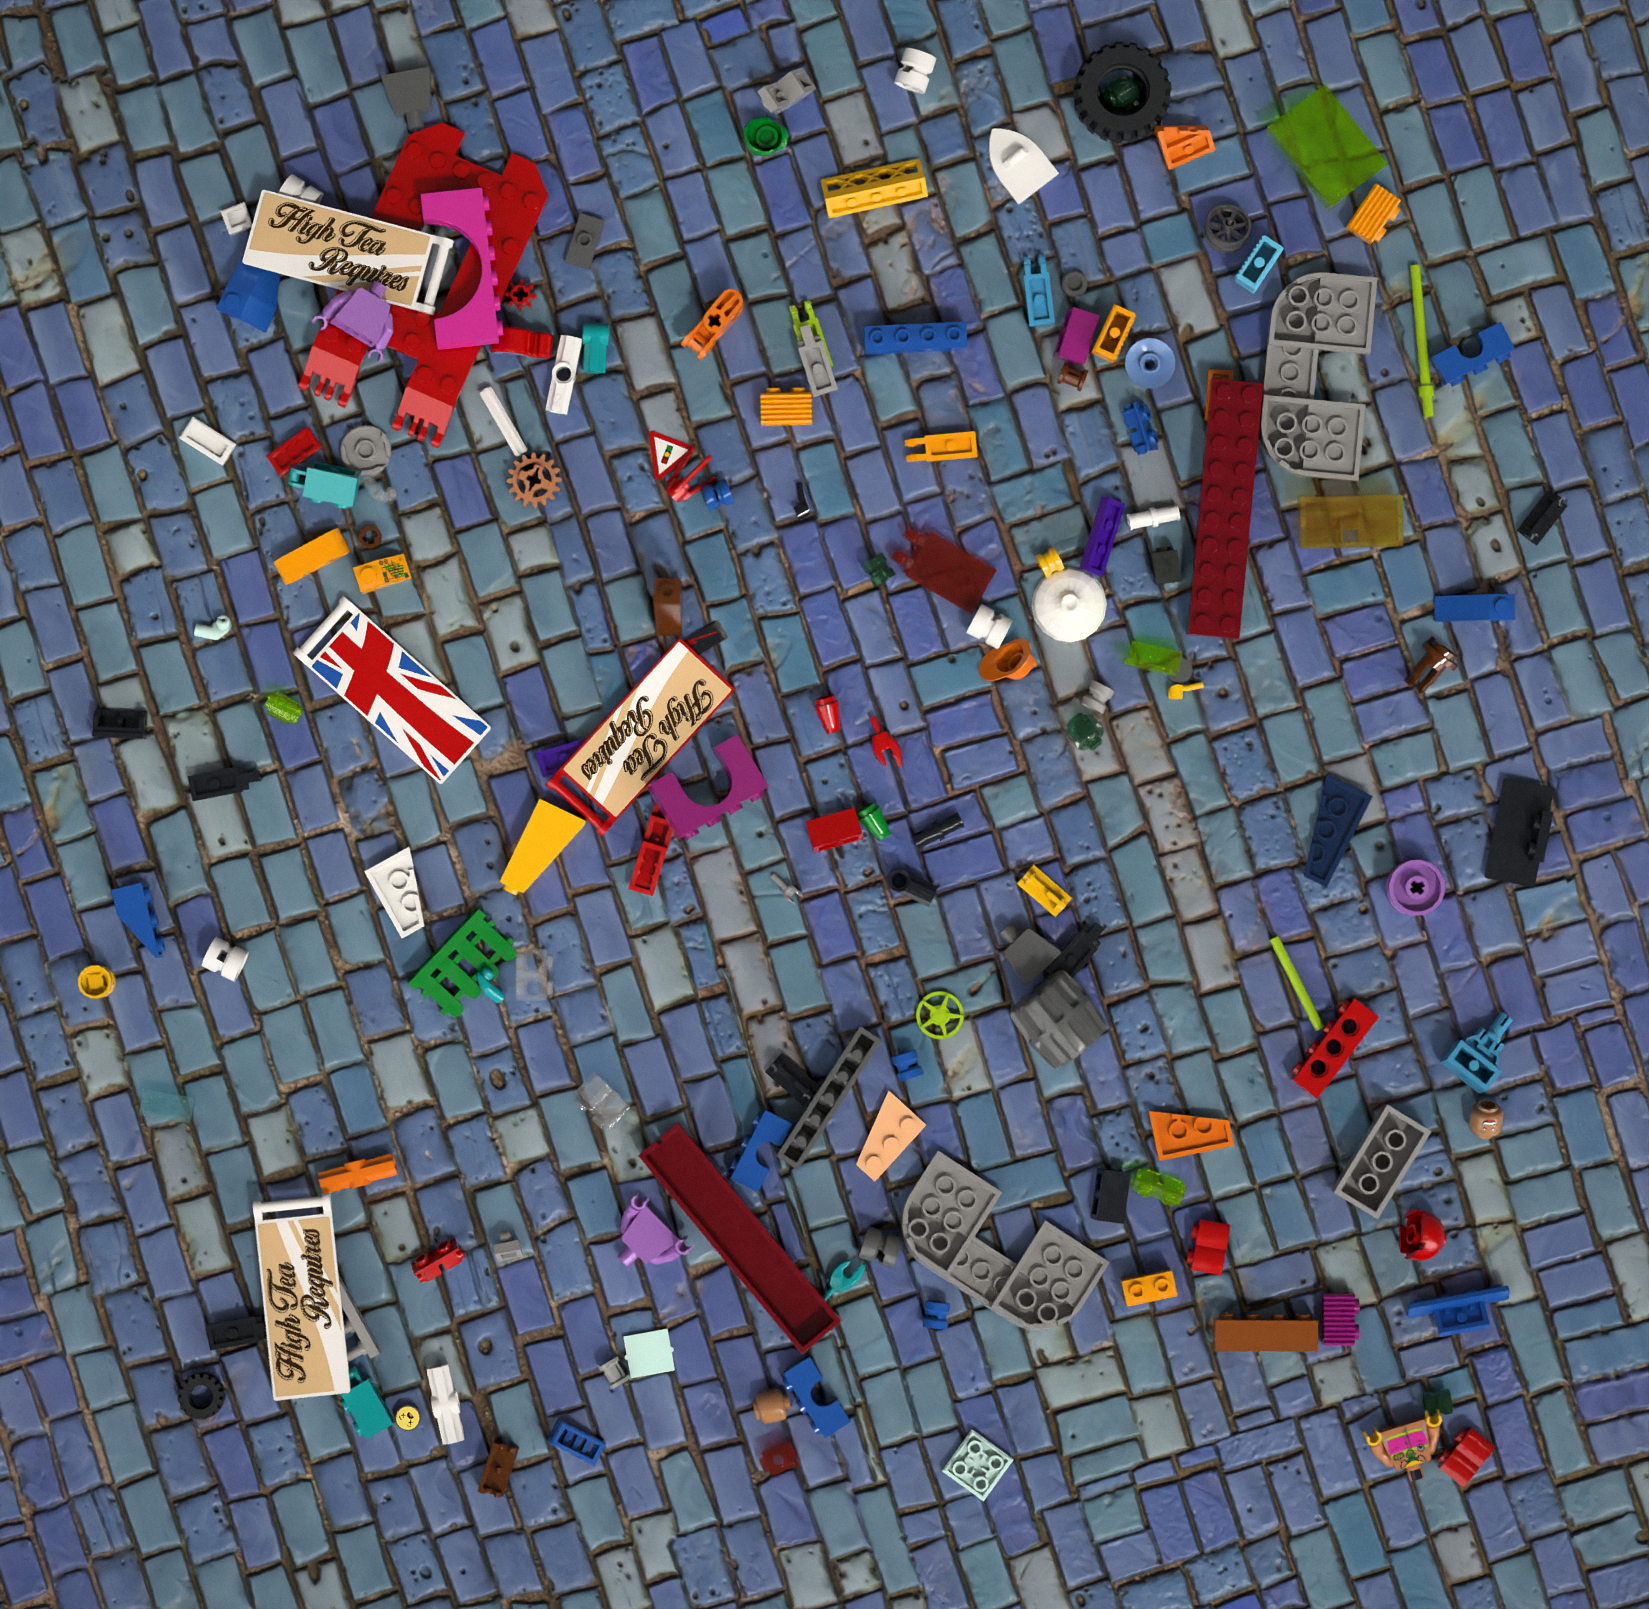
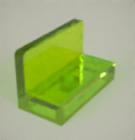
M1132 641L1128 659L1124 658L1123 664L1137 669L1177 677L1183 652Z

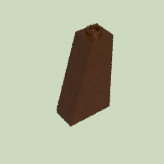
M655 578L654 611L656 635L682 636L683 583L681 579Z

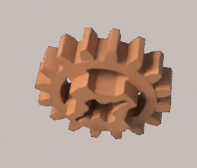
M532 453L531 459H527L525 455H522L523 462L519 463L515 460L514 464L517 468L515 470H508L513 475V478L507 479L508 484H513V487L509 489V493H517L514 500L518 502L523 499L524 507H527L529 502L532 503L534 509H537L539 502L546 507V500L548 498L553 501L556 500L553 492H561V489L556 486L557 483L563 482L562 478L556 477L560 469L552 468L555 463L553 459L545 462V454H542L540 459H537L535 453ZM530 464H535L534 468L527 472L522 470ZM545 467L551 474L552 482L546 480L543 475ZM538 473V479L541 483L535 484L531 489V483L528 479L529 477L534 478L535 474ZM518 480L524 482L526 486L524 494L518 487ZM541 490L547 491L544 495L534 498L536 492Z

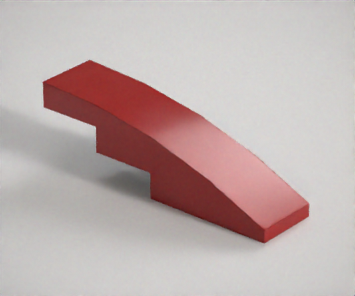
M656 802L629 885L630 890L650 896L654 895L673 834Z

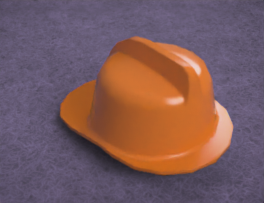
M1018 638L1001 645L998 649L990 650L979 663L978 671L980 676L988 681L999 680L1004 677L1019 680L1024 678L1037 665V661L1031 653L1030 642L1025 638Z

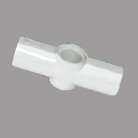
M561 335L555 366L552 370L546 411L567 415L573 385L576 380V370L583 339ZM563 368L571 371V376L567 381H560L557 378L558 371Z
M449 1364L428 1368L427 1376L432 1392L431 1404L434 1417L438 1420L442 1443L445 1445L463 1441L465 1438L459 1415L461 1413L457 1391H454Z

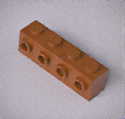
M1229 1313L1219 1314V1318H1213V1349L1215 1351L1318 1352V1320L1312 1319V1314H1296V1319H1286V1314H1271V1318H1260V1314H1245V1318H1235V1314Z

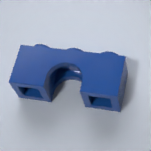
M1502 322L1479 332L1475 336L1480 346L1477 357L1466 358L1462 356L1457 346L1454 345L1430 358L1443 386L1450 383L1454 387L1465 381L1464 376L1472 371L1474 375H1477L1488 369L1486 364L1494 360L1499 364L1511 357L1509 353L1515 348Z
M765 1109L763 1114L758 1112L752 1123V1126L756 1127L753 1135H746L740 1147L744 1152L740 1159L735 1157L729 1169V1172L733 1173L730 1179L758 1192L770 1169L757 1160L756 1150L758 1146L764 1142H773L782 1146L793 1123Z
M810 1355L783 1371L785 1378L782 1379L789 1392L794 1390L799 1397L796 1403L803 1414L808 1412L813 1419L810 1425L817 1436L822 1434L824 1438H827L851 1422V1419L837 1398L827 1404L817 1403L812 1398L811 1389L817 1382L823 1379V1375Z

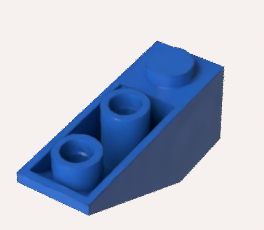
M137 883L111 890L117 915L155 958L163 957L162 952L165 951V945L162 936L158 937L156 927L159 926L156 911H151L150 902L153 901L150 887H146L145 883Z

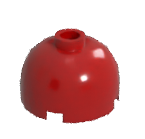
M1411 1209L1404 1217L1408 1219L1406 1228L1402 1225L1400 1227V1252L1406 1254L1404 1258L1409 1260H1429L1436 1256L1446 1243L1444 1227L1441 1220L1433 1213L1421 1209Z

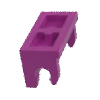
M1075 307L1068 308L1053 357L1073 364L1085 365L1099 315Z

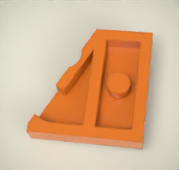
M1207 125L1154 127L1165 164L1169 170L1216 150Z

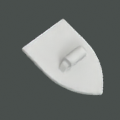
M992 129L989 142L992 167L1000 182L1018 205L1059 174L1040 148L1029 138L1011 130Z

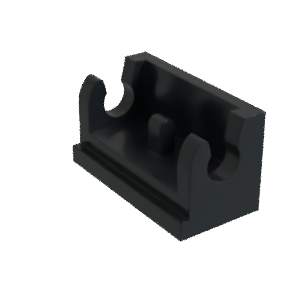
M96 709L93 714L92 736L147 740L148 711Z
M1097 1168L1091 1219L1124 1224L1131 1173Z

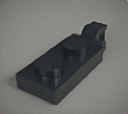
M238 766L188 776L192 801L244 792V790L250 789L249 783L262 781L260 771L246 772V767L239 768Z
M1097 922L1089 931L1083 928L1062 950V953L1045 971L1051 975L1059 970H1064L1074 978L1098 950L1097 947L1101 942L1097 938L1105 929Z
M263 1315L205 1325L210 1350L259 1342L261 1339L267 1338L266 1322Z

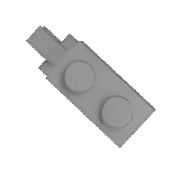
M809 324L799 327L803 340L797 342L798 351L813 398L838 390L823 340L820 339L819 335L813 337Z

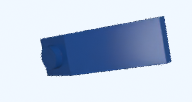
M1515 594L1434 596V622H1508L1515 620Z

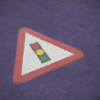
M651 431L649 438L654 475L656 480H661L680 464L691 445Z

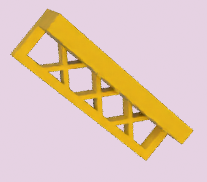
M920 158L820 180L829 218L928 197ZM917 168L916 173H904L906 170ZM888 174L891 176L888 179H880V176ZM859 180L866 181L864 184L861 185L854 184L856 181ZM836 185L841 186L840 189L828 191L827 188Z

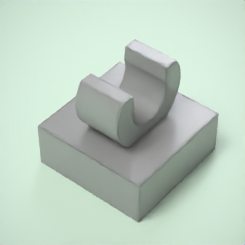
M510 1231L500 1232L501 1243L493 1245L498 1262L523 1257L519 1240L512 1241Z

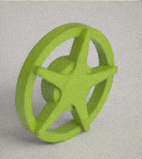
M937 991L926 995L920 1001L916 1010V1020L919 1028L927 1036L934 1039H946L956 1034L961 1028L964 1020V1011L960 1001L955 996L947 992ZM933 996H945L942 1004L935 1007L925 1002ZM948 998L955 1001L960 1015L950 1013L946 1007ZM924 1004L930 1010V1019L922 1025L920 1011ZM960 1018L957 1027L947 1034L945 1024L949 1019ZM932 1023L939 1025L943 1035H934L924 1027Z

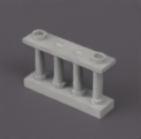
M339 1275L342 1309L348 1317L344 1323L345 1334L350 1331L351 1333L356 1331L360 1339L357 1342V1346L347 1351L348 1362L362 1354L364 1356L368 1354L371 1359L382 1351Z

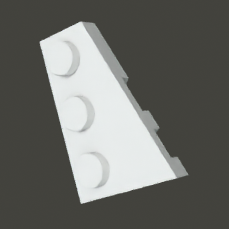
M410 847L364 871L402 939L425 926Z

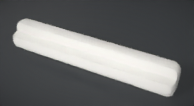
M486 387L480 392L483 401L515 456L524 454L527 451L524 442L492 387Z

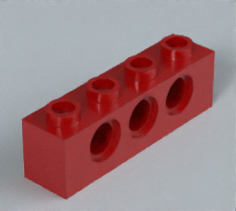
M1352 998L1350 1001L1346 999L1337 1010L1340 1015L1334 1022L1330 1020L1322 1030L1324 1036L1319 1042L1315 1040L1306 1051L1309 1056L1304 1062L1299 1061L1291 1071L1293 1074L1291 1080L1314 1098L1318 1099L1379 1018V1016L1355 998ZM1346 1019H1351L1355 1024L1353 1032L1349 1034L1344 1033L1342 1030V1023ZM1332 1039L1339 1043V1050L1335 1054L1328 1053L1326 1049L1328 1041ZM1315 1060H1321L1324 1064V1069L1320 1074H1314L1311 1071V1064Z

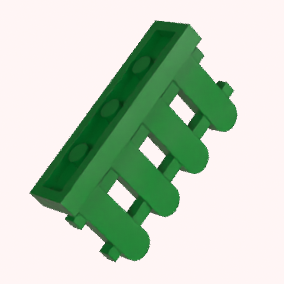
M478 906L407 980L408 984L415 990L419 986L423 989L420 994L424 998L430 995L442 1007L439 1012L443 1015L448 1012L453 1017L460 1016L463 1013V1006L459 1000L463 995L466 994L470 998H477L480 995L481 988L476 983L478 981L476 977L478 971L480 972L483 967H488L492 970L494 977L490 980H493L499 973L494 963L500 957L505 961H512L516 957V950L512 946L514 940L511 937L505 940L492 927L495 925V922L491 919L486 922L484 920L486 914ZM474 931L476 935L469 941L466 937ZM481 939L495 951L489 959L475 947ZM455 949L459 953L453 959H451L448 956ZM463 958L477 969L472 977L457 965ZM438 968L441 972L433 978L431 974ZM446 976L460 988L454 996L440 984Z

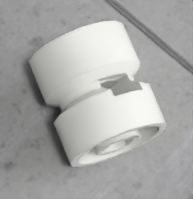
M906 48L901 60L903 68L898 69L894 83L913 92L925 93L929 83L927 74L932 73L936 58L923 51Z
M291 174L286 179L278 192L282 195L319 204L323 197L321 191L311 185L306 187L305 181L294 174Z
M981 604L966 633L977 639L983 637L986 644L998 649L1013 620L1002 614L996 616L993 609Z
M215 937L204 957L202 967L213 972L220 970L221 976L235 982L243 969L249 952L237 946L230 948L229 942ZM222 954L227 955L224 963L220 961Z

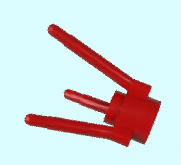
M695 446L690 447L673 475L666 481L668 485L664 490L677 503L682 499L687 501L692 495L702 490V486L710 485L717 480V477L713 476L689 490L691 487L688 482L712 459L711 455H708L684 479L681 476L677 479L695 451Z

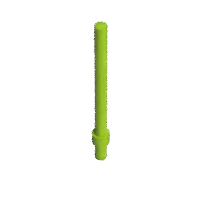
M1411 265L1410 274L1421 384L1418 390L1419 398H1422L1423 417L1429 418L1434 417L1432 402L1434 386L1431 385L1421 271L1420 265Z

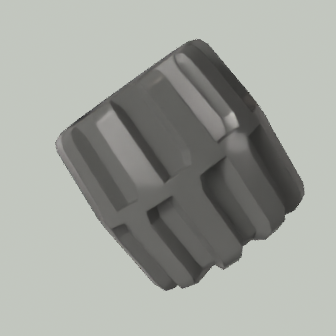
M1064 970L1052 973L1043 982L1035 985L1034 990L1021 997V1000L1011 1008L1009 1013L1027 1042L1055 1069L1064 1066L1084 1052L1107 1028V1022L1091 998Z

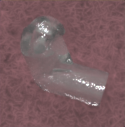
M371 475L364 477L361 481V484L373 498L387 505L392 504L398 498L397 492L392 487H388L386 491H383Z

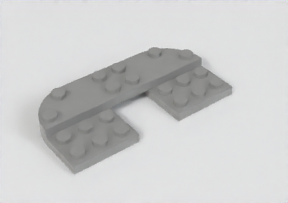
M1321 272L1308 274L1289 284L1280 293L1272 307L1268 328L1259 429L1263 447L1270 459L1278 467L1292 475L1304 478L1314 477L1359 481L1366 404L1314 400L1318 350L1370 355L1377 277Z
M937 1151L908 1195L902 1208L900 1219L901 1233L911 1255L924 1267L1018 1327L1028 1330H1048L1062 1325L1074 1317L1084 1305L1110 1262L1047 1221L1043 1222L1019 1262L1016 1264L975 1237L1002 1192L940 1151Z

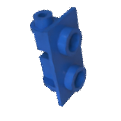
M1135 401L1133 404L1123 406L1124 411L1122 414L1127 429L1137 428V432L1129 434L1134 451H1137L1138 455H1142L1148 451L1158 450V435L1151 427L1149 421L1151 413L1148 406L1144 405L1143 401Z

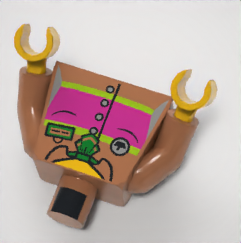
M1436 1409L1437 1414L1435 1416H1429L1428 1410L1424 1412L1425 1418H1415L1380 1430L1374 1426L1375 1432L1372 1435L1368 1436L1364 1431L1363 1436L1368 1442L1373 1455L1384 1465L1394 1467L1396 1471L1406 1468L1409 1481H1416L1424 1478L1421 1463L1430 1461L1431 1455L1436 1451L1442 1418L1439 1409Z

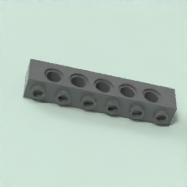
M859 1026L776 1155L797 1170L800 1168L882 1041L880 1038Z

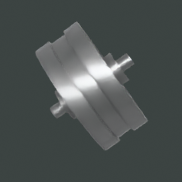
M1231 204L1219 205L1213 208L1207 216L1203 228L1204 239L1215 251L1234 253L1241 250L1246 244L1252 227L1251 221L1247 213L1240 207ZM1217 217L1220 224L1210 221ZM1211 229L1220 230V231L1217 232V233L1214 235L1213 232L1211 231ZM1244 229L1245 236L1241 235L1235 230ZM1231 236H1233L1238 241L1231 242Z

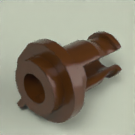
M1433 636L1422 644V647L1427 652L1415 665L1411 675L1404 679L1412 687L1429 665L1433 667L1416 688L1418 693L1423 696L1425 695V690L1434 684L1447 667L1454 671L1458 666L1454 662L1457 656Z

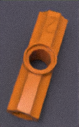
M391 1153L366 1160V1158L346 1163L342 1167L319 1172L318 1178L322 1192L332 1193L349 1187L350 1189L371 1184L375 1180L398 1175L394 1155Z

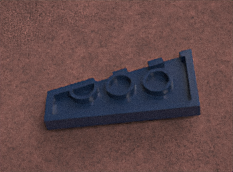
M1326 774L1304 872L1305 878L1326 888L1373 796L1329 774Z

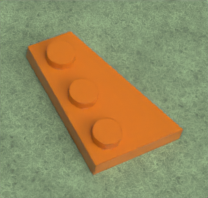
M1148 1111L1158 1161L1234 1146L1229 1120Z

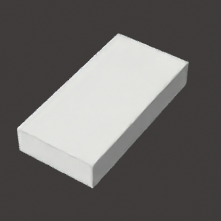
M192 417L179 437L222 466H224L237 445Z

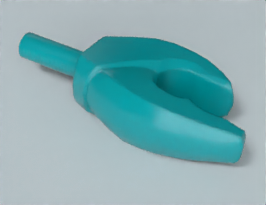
M850 1259L837 1264L829 1276L828 1284L831 1287L823 1295L825 1300L827 1301L835 1291L840 1293L853 1287L862 1277L866 1264H861L853 1272L852 1276H847L844 1272L851 1262Z

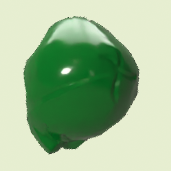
M760 117L748 121L743 130L746 148L750 153L757 156H768L786 147L789 133L783 125L768 117Z

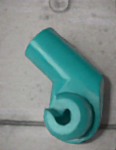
M483 967L477 973L478 983L486 996L495 1003H500L504 999L505 994L490 982V979L494 977L492 970L488 967Z

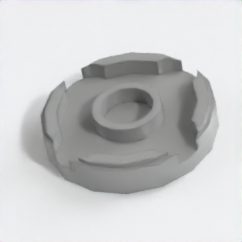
M370 425L358 426L350 430L340 447L341 458L348 469L362 471L361 476H374L382 472L389 464L392 455L391 443L387 435L380 429Z

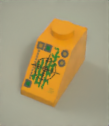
M404 554L375 560L353 568L360 591L363 594L412 578Z

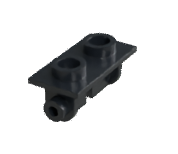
M1547 490L1516 531L1537 546L1567 508V505L1562 502L1563 499L1557 494L1553 495Z
M783 1053L765 1071L802 1105L820 1087Z

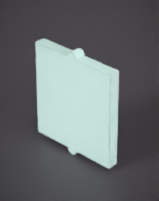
M668 1328L623 1336L627 1354L624 1358L628 1360L631 1378L675 1371L672 1356L674 1348L670 1345Z

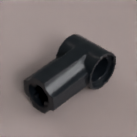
M893 869L886 877V883L891 890L928 907L938 886L902 869ZM896 873H901L905 877V883L897 888L892 884V877Z

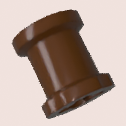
M1064 362L1057 383L1061 384L1063 382L1076 387L1077 391L1081 392L1089 370L1081 371Z

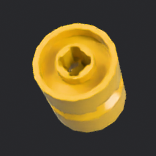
M91 965L80 973L78 986L80 991L89 998H103L114 991L116 977L109 967Z

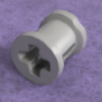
M618 1356L598 1367L609 1381L610 1390L630 1379L629 1375H625L618 1363Z

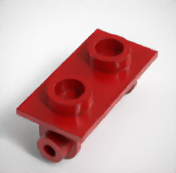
M453 1238L450 1241H443L435 1250L428 1254L419 1255L411 1263L414 1275L417 1276L421 1283L424 1281L429 1282L442 1274L438 1265L443 1264L445 1269L449 1270L461 1263L465 1255L462 1249H459L456 1239Z

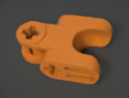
M735 289L725 290L708 309L698 325L682 341L681 346L684 348L689 346L698 354L697 359L699 361L704 359L714 347L716 341L726 333L743 312V298L740 292ZM719 320L720 326L714 325L711 327L710 321L716 322Z

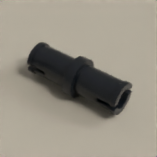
M957 812L938 823L937 821L932 822V826L912 834L918 849L937 839H940V841L945 839L944 836L965 826Z

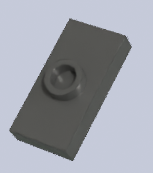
M580 213L565 263L590 270L605 223L604 220Z

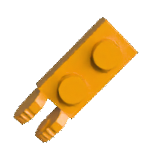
M975 431L926 435L924 438L904 440L905 446L915 447L925 444L926 450L925 454L907 455L906 462L924 460L932 462L978 457Z

